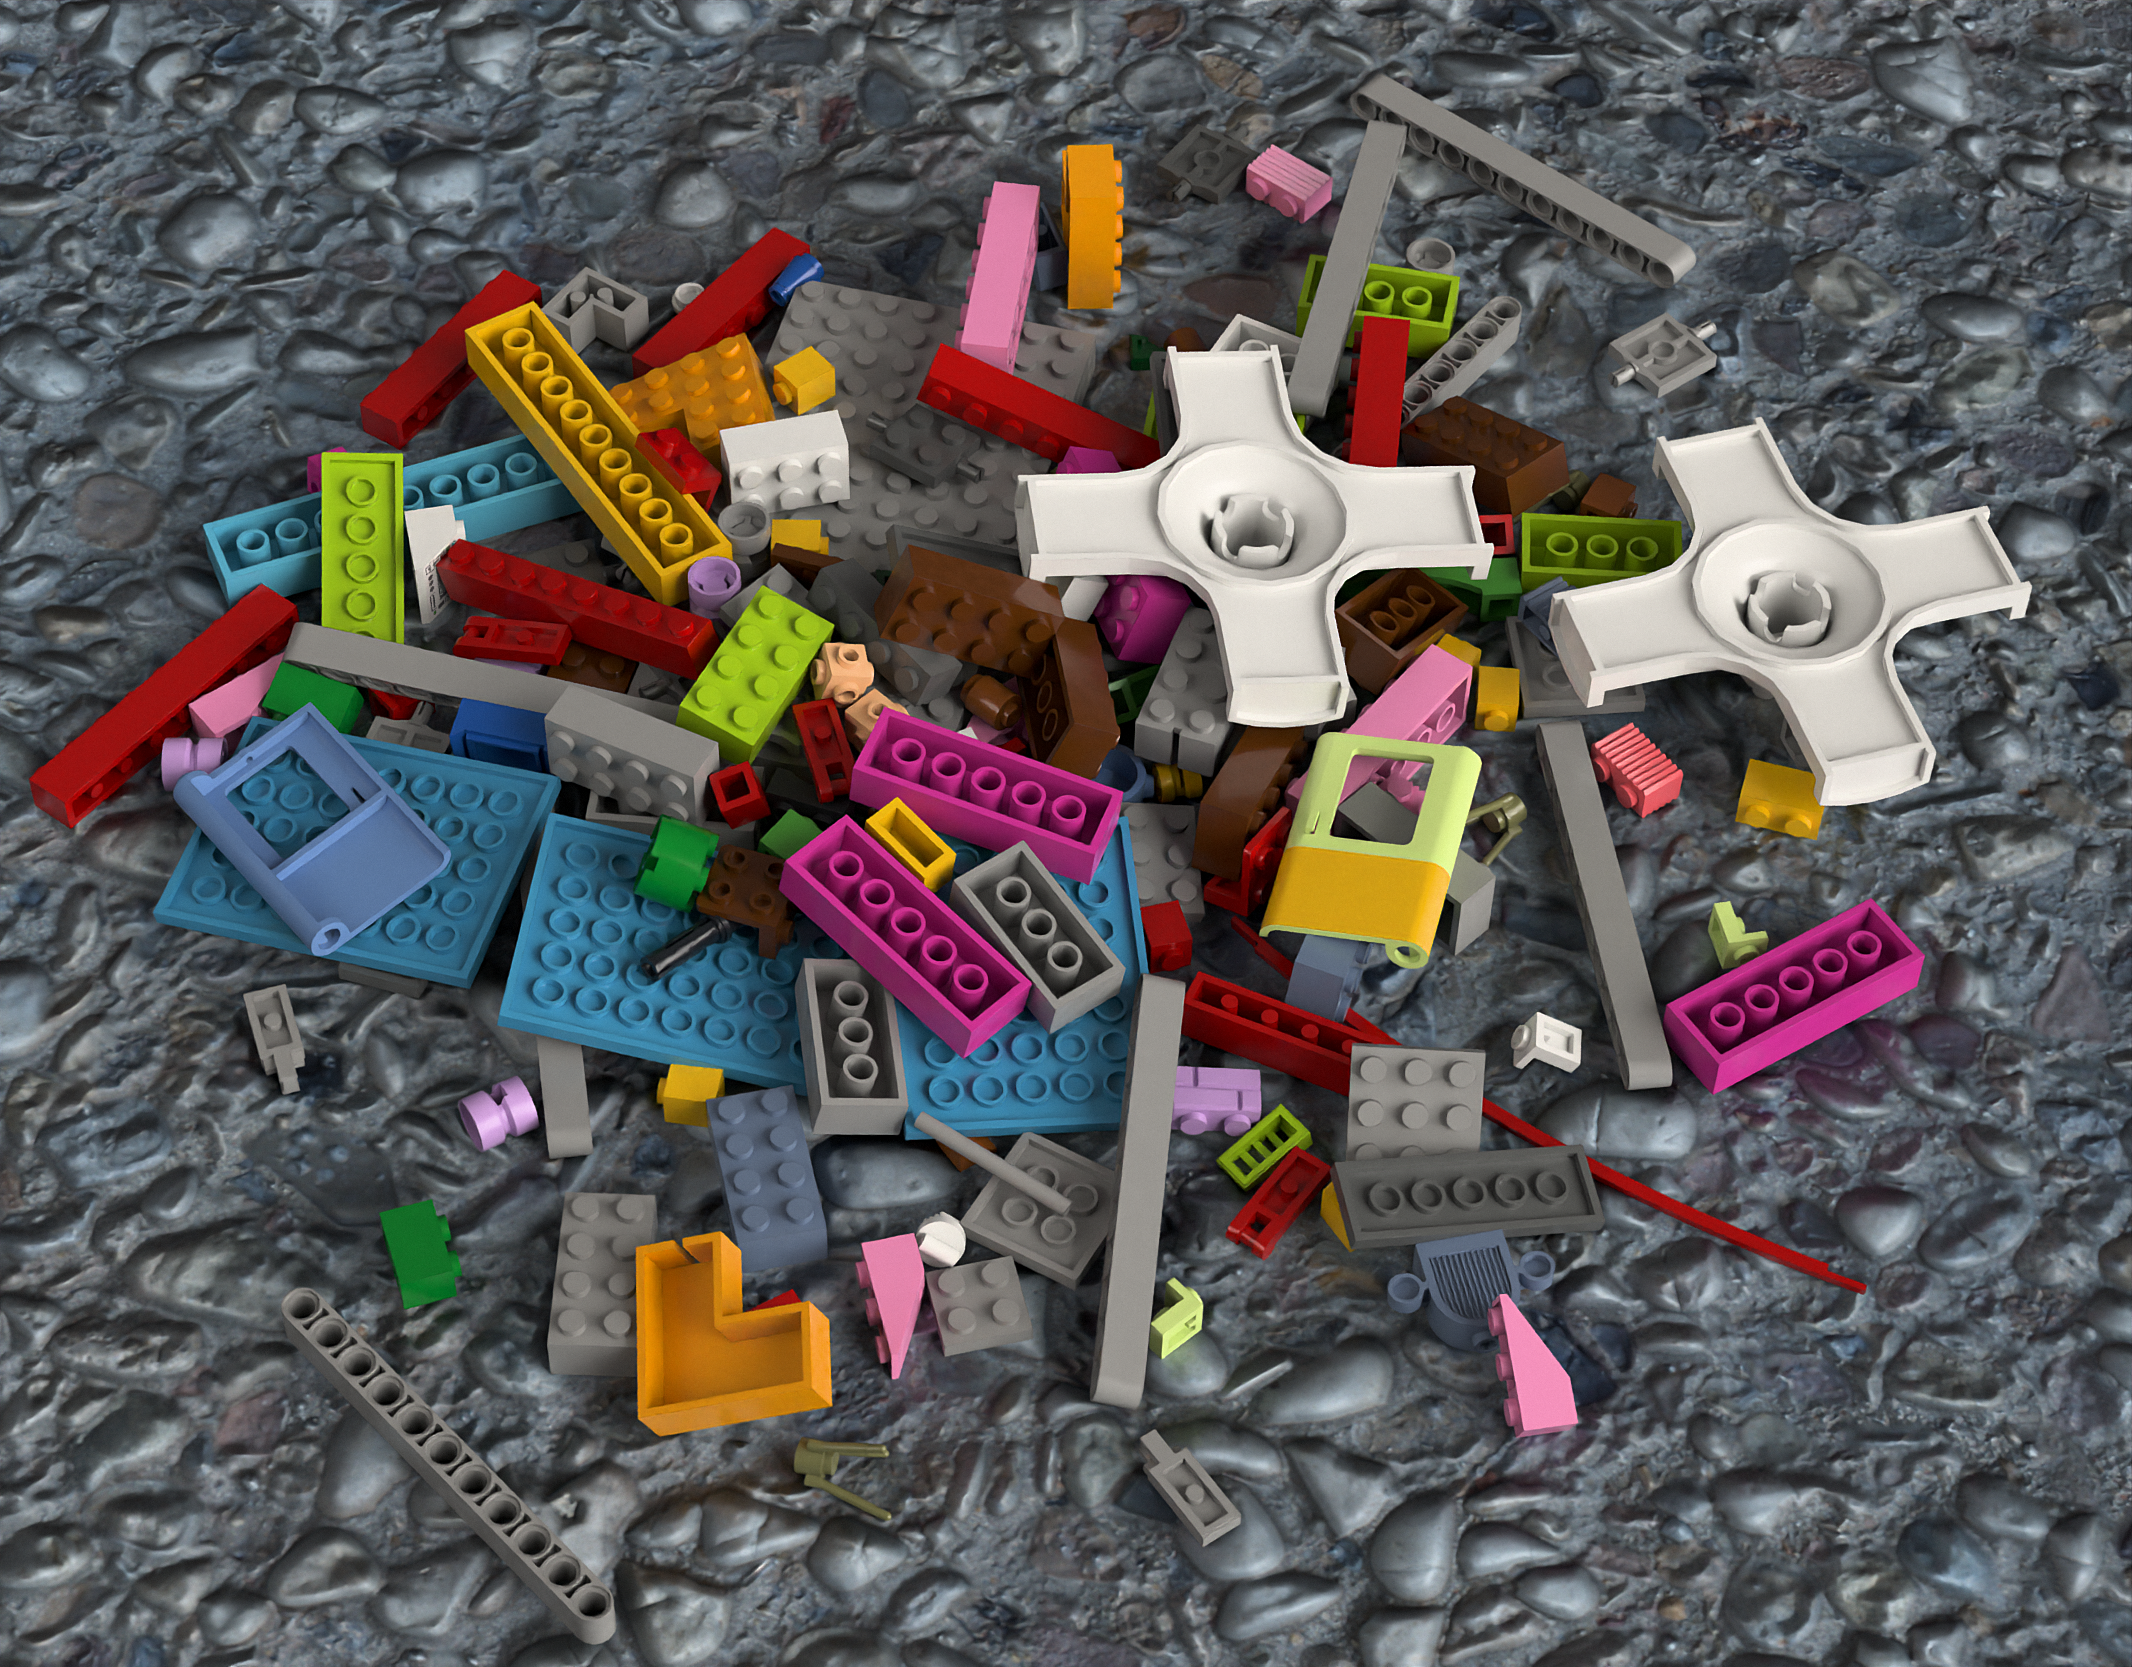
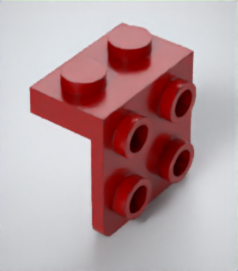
M676 427L639 433L634 447L681 495L690 493L708 514L723 475Z
M1282 807L1245 846L1242 858V877L1239 882L1215 875L1204 886L1203 900L1248 917L1259 904L1263 905L1266 903L1273 889L1292 827L1291 809Z

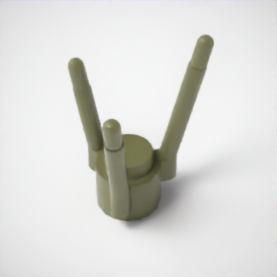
M1572 469L1568 471L1570 478L1568 484L1553 493H1549L1546 498L1522 513H1533L1553 499L1556 505L1562 509L1575 508L1573 515L1579 516L1581 501L1592 486L1591 481L1583 472ZM1522 513L1512 518L1513 526L1521 521Z
M1507 792L1492 802L1469 810L1465 827L1483 819L1490 831L1504 833L1480 861L1487 867L1513 838L1522 833L1519 824L1526 819L1527 811L1522 800L1512 792Z
M805 1436L801 1437L795 1454L794 1470L798 1474L806 1475L805 1486L820 1488L884 1521L891 1519V1513L824 1479L826 1474H835L839 1455L886 1458L889 1455V1451L885 1445L830 1442Z

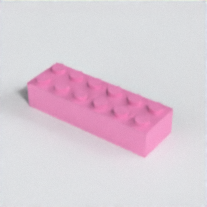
M994 181L991 197H984L982 218L986 220V223H979L977 246H981L980 250H973L971 272L975 273V276H968L966 299L970 301L969 304L962 303L960 327H964L963 331H956L954 349L1013 375L1039 245L1040 186Z
M1431 644L1421 656L1417 654L1410 660L1406 671L1397 680L1392 679L1387 683L1382 695L1373 704L1368 703L1362 709L1358 720L1349 729L1343 728L1339 733L1443 745L1466 721L1473 667L1438 646ZM1355 755L1351 760L1338 806L1370 781L1378 786L1394 772H1400L1401 777H1407V780H1409L1425 763ZM1308 771L1300 779L1294 778L1284 793L1285 807L1292 810V823ZM1335 817L1330 830L1331 836L1334 835Z

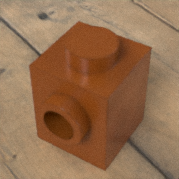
M1600 472L1581 501L1579 516L1634 519L1638 511V504L1634 503L1636 486Z

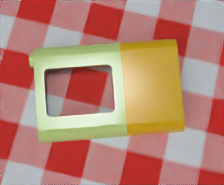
M1328 732L1321 735L1317 741L1259 936L1268 937L1269 932L1280 930L1385 944L1388 958L1400 967L1417 969L1426 965L1482 765L1480 757L1465 746H1450L1338 732ZM1362 755L1388 758L1395 761L1405 760L1433 764L1413 839L1409 844L1397 845L1330 835L1353 756ZM1409 947L1410 956L1400 953L1397 948Z

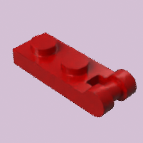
M470 616L463 627L464 636L457 639L452 651L455 656L470 660L485 658L559 666L573 636L569 625Z
M833 697L792 705V717L816 786L820 804L834 801L835 796L848 794L850 798L855 761ZM842 772L844 777L830 780L828 775Z
M1295 1146L1232 1220L1227 1228L1225 1238L1236 1245L1241 1243L1252 1248L1251 1254L1261 1260H1266L1272 1253L1278 1240L1329 1181L1332 1167ZM1256 1221L1265 1226L1261 1233L1251 1228Z

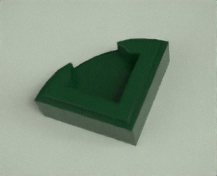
M1129 334L1131 371L1151 370L1149 358L1153 351L1166 352L1163 347L1159 348L1153 343L1148 342V338L1145 336Z

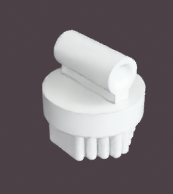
M941 1211L940 1214H935L934 1217L930 1216L929 1219L925 1218L915 1237L922 1261L933 1267L950 1266L952 1268L962 1257L965 1250L966 1235L958 1219Z

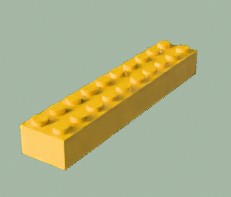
M534 301L464 330L468 364L658 603L671 607L689 598L688 572L690 567L698 560L705 557L720 556L733 561L732 544L690 493L681 495L634 447L637 437L641 432Z

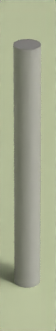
M924 1111L917 1117L914 1123V1127L1060 1215L1065 1217L1070 1211L1073 1201Z

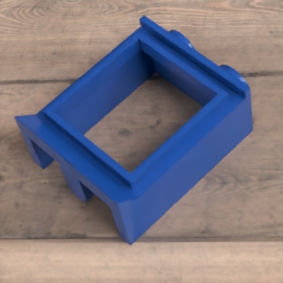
M462 697L449 735L454 756L556 776L550 773L544 723V718L547 714Z

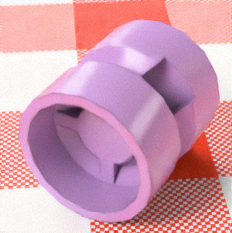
M720 556L705 557L695 562L688 572L690 613L711 619L712 623L718 621L728 632L731 628L718 614L722 605L742 591L740 569L736 563L728 558Z
M165 738L162 749V780L165 791H174L178 779L188 772L201 770L209 775L229 760L226 738H200L197 744H193L190 738Z
M512 1076L494 1084L490 1094L480 1090L458 1101L459 1111L465 1128L475 1147L480 1152L504 1143L508 1133L518 1137L539 1127V1119L532 1098L518 1076Z

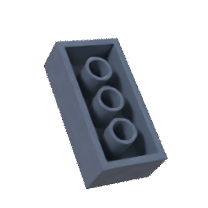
M1306 934L1294 963L1284 1003L1332 1021L1344 1022L1351 1002V997L1346 996L1347 992L1350 994L1351 992H1356L1363 973V968L1358 967L1359 963H1368L1375 943Z
M793 1085L706 1100L708 1133L732 1242L741 1250L742 1274L828 1258L827 1227Z

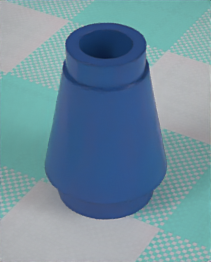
M804 253L801 256H794L768 289L769 295L778 305L784 306L791 301L797 287L809 281L821 282L820 279L825 274L824 269L811 254Z

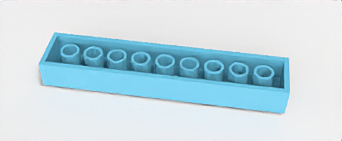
M524 433L403 468L404 562L411 561L404 511L452 504L455 520L463 519L466 541L473 543L580 512L584 509ZM321 491L202 525L208 557L230 609L244 595L251 593L261 583L282 597L321 587Z

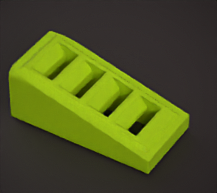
M1279 1104L1216 1159V1163L1247 1192L1269 1177L1295 1146L1305 1151L1313 1144L1310 1132L1282 1104ZM1282 1130L1289 1139L1283 1142L1275 1133ZM1268 1139L1277 1149L1271 1153L1262 1142ZM1255 1149L1265 1160L1259 1164L1248 1152ZM1241 1158L1252 1171L1245 1175L1233 1162Z

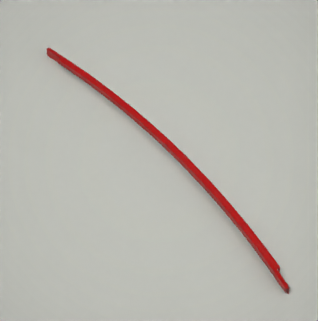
M1235 915L1231 919V928L1254 947L1255 954L1290 982L1294 964ZM1349 1007L1343 1022L1348 1027L1396 1045H1402ZM1483 1097L1482 1116L1537 1148L1567 1146ZM1586 1156L1593 1179L1629 1197L1776 1263L1862 1295L1866 1293V1284L1828 1271L1829 1264L1793 1251L1714 1218Z

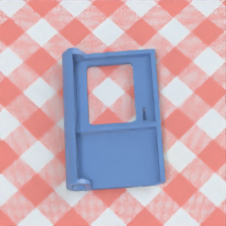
M311 702L307 703L248 747L241 749L237 755L209 775L201 770L182 775L178 779L173 792L174 800L316 956H325L337 950L445 869L451 857L450 849ZM292 750L304 760L346 805L350 812L289 858L285 859L277 854L227 799V795L284 752Z

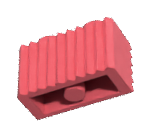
M1633 722L1624 725L1591 745L1590 758L1596 780L1598 782L1605 781L1615 791L1616 797L1623 807L1627 809L1632 808L1640 817L1645 818L1647 814H1651L1654 810L1657 811L1660 806L1664 807L1666 803H1670L1673 799L1676 800L1678 798L1683 778L1682 770L1678 769L1676 764H1672L1671 759H1667L1665 753H1661L1660 748H1656L1649 738H1645L1644 733H1640L1639 729L1634 727Z

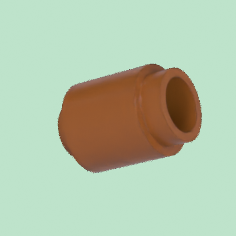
M973 675L965 683L960 694V699L965 703V708L997 731L1013 727L1019 721L1023 712L1021 696L990 675Z

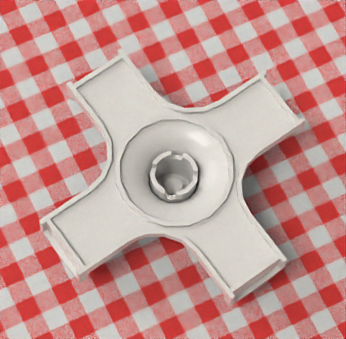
M1269 345L1268 351L1177 352L1176 346H1168L1163 381L1165 389L1171 392L1178 439L1166 456L1145 468L1117 473L1018 475L1014 512L1023 577L1044 583L1046 576L1130 574L1168 576L1186 584L1207 603L1213 616L1228 692L1225 707L1228 721L1257 727L1285 728L1314 725L1343 718L1350 685L1334 614L1336 594L1347 579L1361 571L1374 569L1465 566L1471 580L1487 579L1494 553L1493 543H1485L1472 492L1475 467H1372L1346 463L1323 453L1302 435L1292 415L1278 345Z
M1762 417L1754 418L1753 425L1667 441L1665 436L1657 437L1652 469L1657 479H1667L1690 525L1693 537L1689 549L1668 567L1643 576L1552 594L1548 626L1565 673L1587 708L1603 705L1604 693L1608 690L1680 675L1724 670L1740 674L1744 681L1752 687V691L1757 697L1762 699L1775 698L1816 778L1813 794L1819 806H1847L1873 802L1904 793L1928 783L1936 750L1897 677L1892 655L1895 644L1913 628L1998 609L2009 620L2025 616L2032 586L2029 581L2021 583L1988 523L1990 515L1988 506L1899 524L1864 525L1839 519L1814 505L1796 484Z

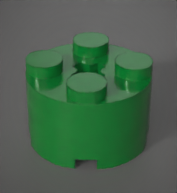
M661 814L650 836L651 842L648 850L643 854L635 878L633 894L690 914L697 893L702 892L710 868L705 866L707 859L713 856L719 840V834L675 817Z

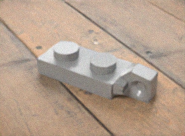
M286 984L243 994L262 1068H265L266 1075L277 1073L283 1095L300 1091L295 1068L305 1066V1054Z
M1155 1429L1140 1437L1139 1440L1141 1442L1138 1452L1147 1463L1143 1465V1470L1148 1480L1202 1547L1240 1525L1241 1515L1187 1447L1181 1449L1176 1445L1170 1448Z

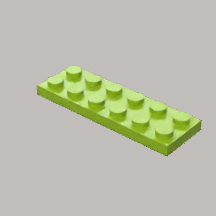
M322 452V626L404 645L403 454Z

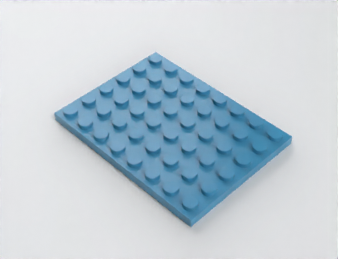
M253 716L232 757L282 721ZM340 733L450 849L451 857L445 869L337 950L328 955L317 957L470 989L543 830L548 814L551 812L562 788L560 778L558 776ZM292 750L284 752L227 795V799L277 854L285 859L289 858L350 812L346 805L304 760ZM197 825L153 911L157 923L316 956Z
M549 812L497 1025L668 1065L677 1064L723 1069V1077L764 1087L776 1088L793 1085L795 1094L807 1096L795 997V985L803 959L854 958L803 912V914L796 913L792 939L788 946L782 944L775 960L759 956V928L744 925L732 933V938L724 944L714 943L690 960L670 971L659 981L653 982L647 978L641 969L643 964L640 963V959L700 921L702 912L697 910L696 900L690 914L633 894V886L643 854L647 852L651 842L650 835ZM714 851L713 856L707 859L705 867L711 869L718 851Z
M1128 816L1119 817L1117 826L1089 885L1049 871L1126 968L1119 994L1050 1035L1025 1004L1024 1011L965 1059H962L894 996L909 1104L903 1121L905 1140L934 1139L914 1127V1123L922 1111L965 1137L1022 1135L1024 1132L1048 1134L1119 1130L1134 994L1140 974H1149ZM931 829L956 853L952 879L934 893L948 906L953 880L1000 853Z

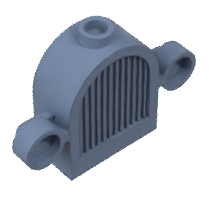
M1502 1229L1415 1244L1412 1264L1413 1274H1397L1389 1281L1387 1302L1393 1310L1405 1314L1415 1312L1420 1307H1424L1430 1327L1442 1341L1461 1350L1489 1353L1499 1347L1498 1335L1492 1336L1488 1325L1487 1313L1488 1309L1493 1308L1492 1302L1500 1294H1507L1518 1308L1521 1290L1541 1291L1552 1284L1555 1262L1545 1252L1530 1251L1524 1254L1520 1259L1519 1265L1515 1266Z

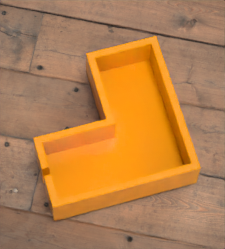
M1113 144L1067 145V150H1062L1061 213L1063 240L1069 251L1068 283L1066 284L1068 309H1113L1114 293L1121 292L1120 270H1114V267L1122 264L1121 242L1115 243V240L1123 236L1122 215H1116V213L1124 208L1123 186H1116V183H1121L1122 167L1121 160H1114Z
M745 332L734 337L725 338L714 346L697 353H690L679 361L662 368H655L644 376L627 383L618 384L607 391L641 433L676 427L721 474L719 430L776 420L763 365Z
M721 1231L682 1238V1247L675 1240L636 1247L638 1419L654 1433L661 1437L832 1407L829 1319L810 1301L743 1313L741 1250Z

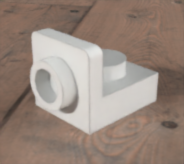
M1537 1012L1524 1025H1519L1512 1036L1511 1047L1514 1049L1513 1066L1523 1069L1533 1058H1536L1572 1073L1580 1065L1582 1030Z

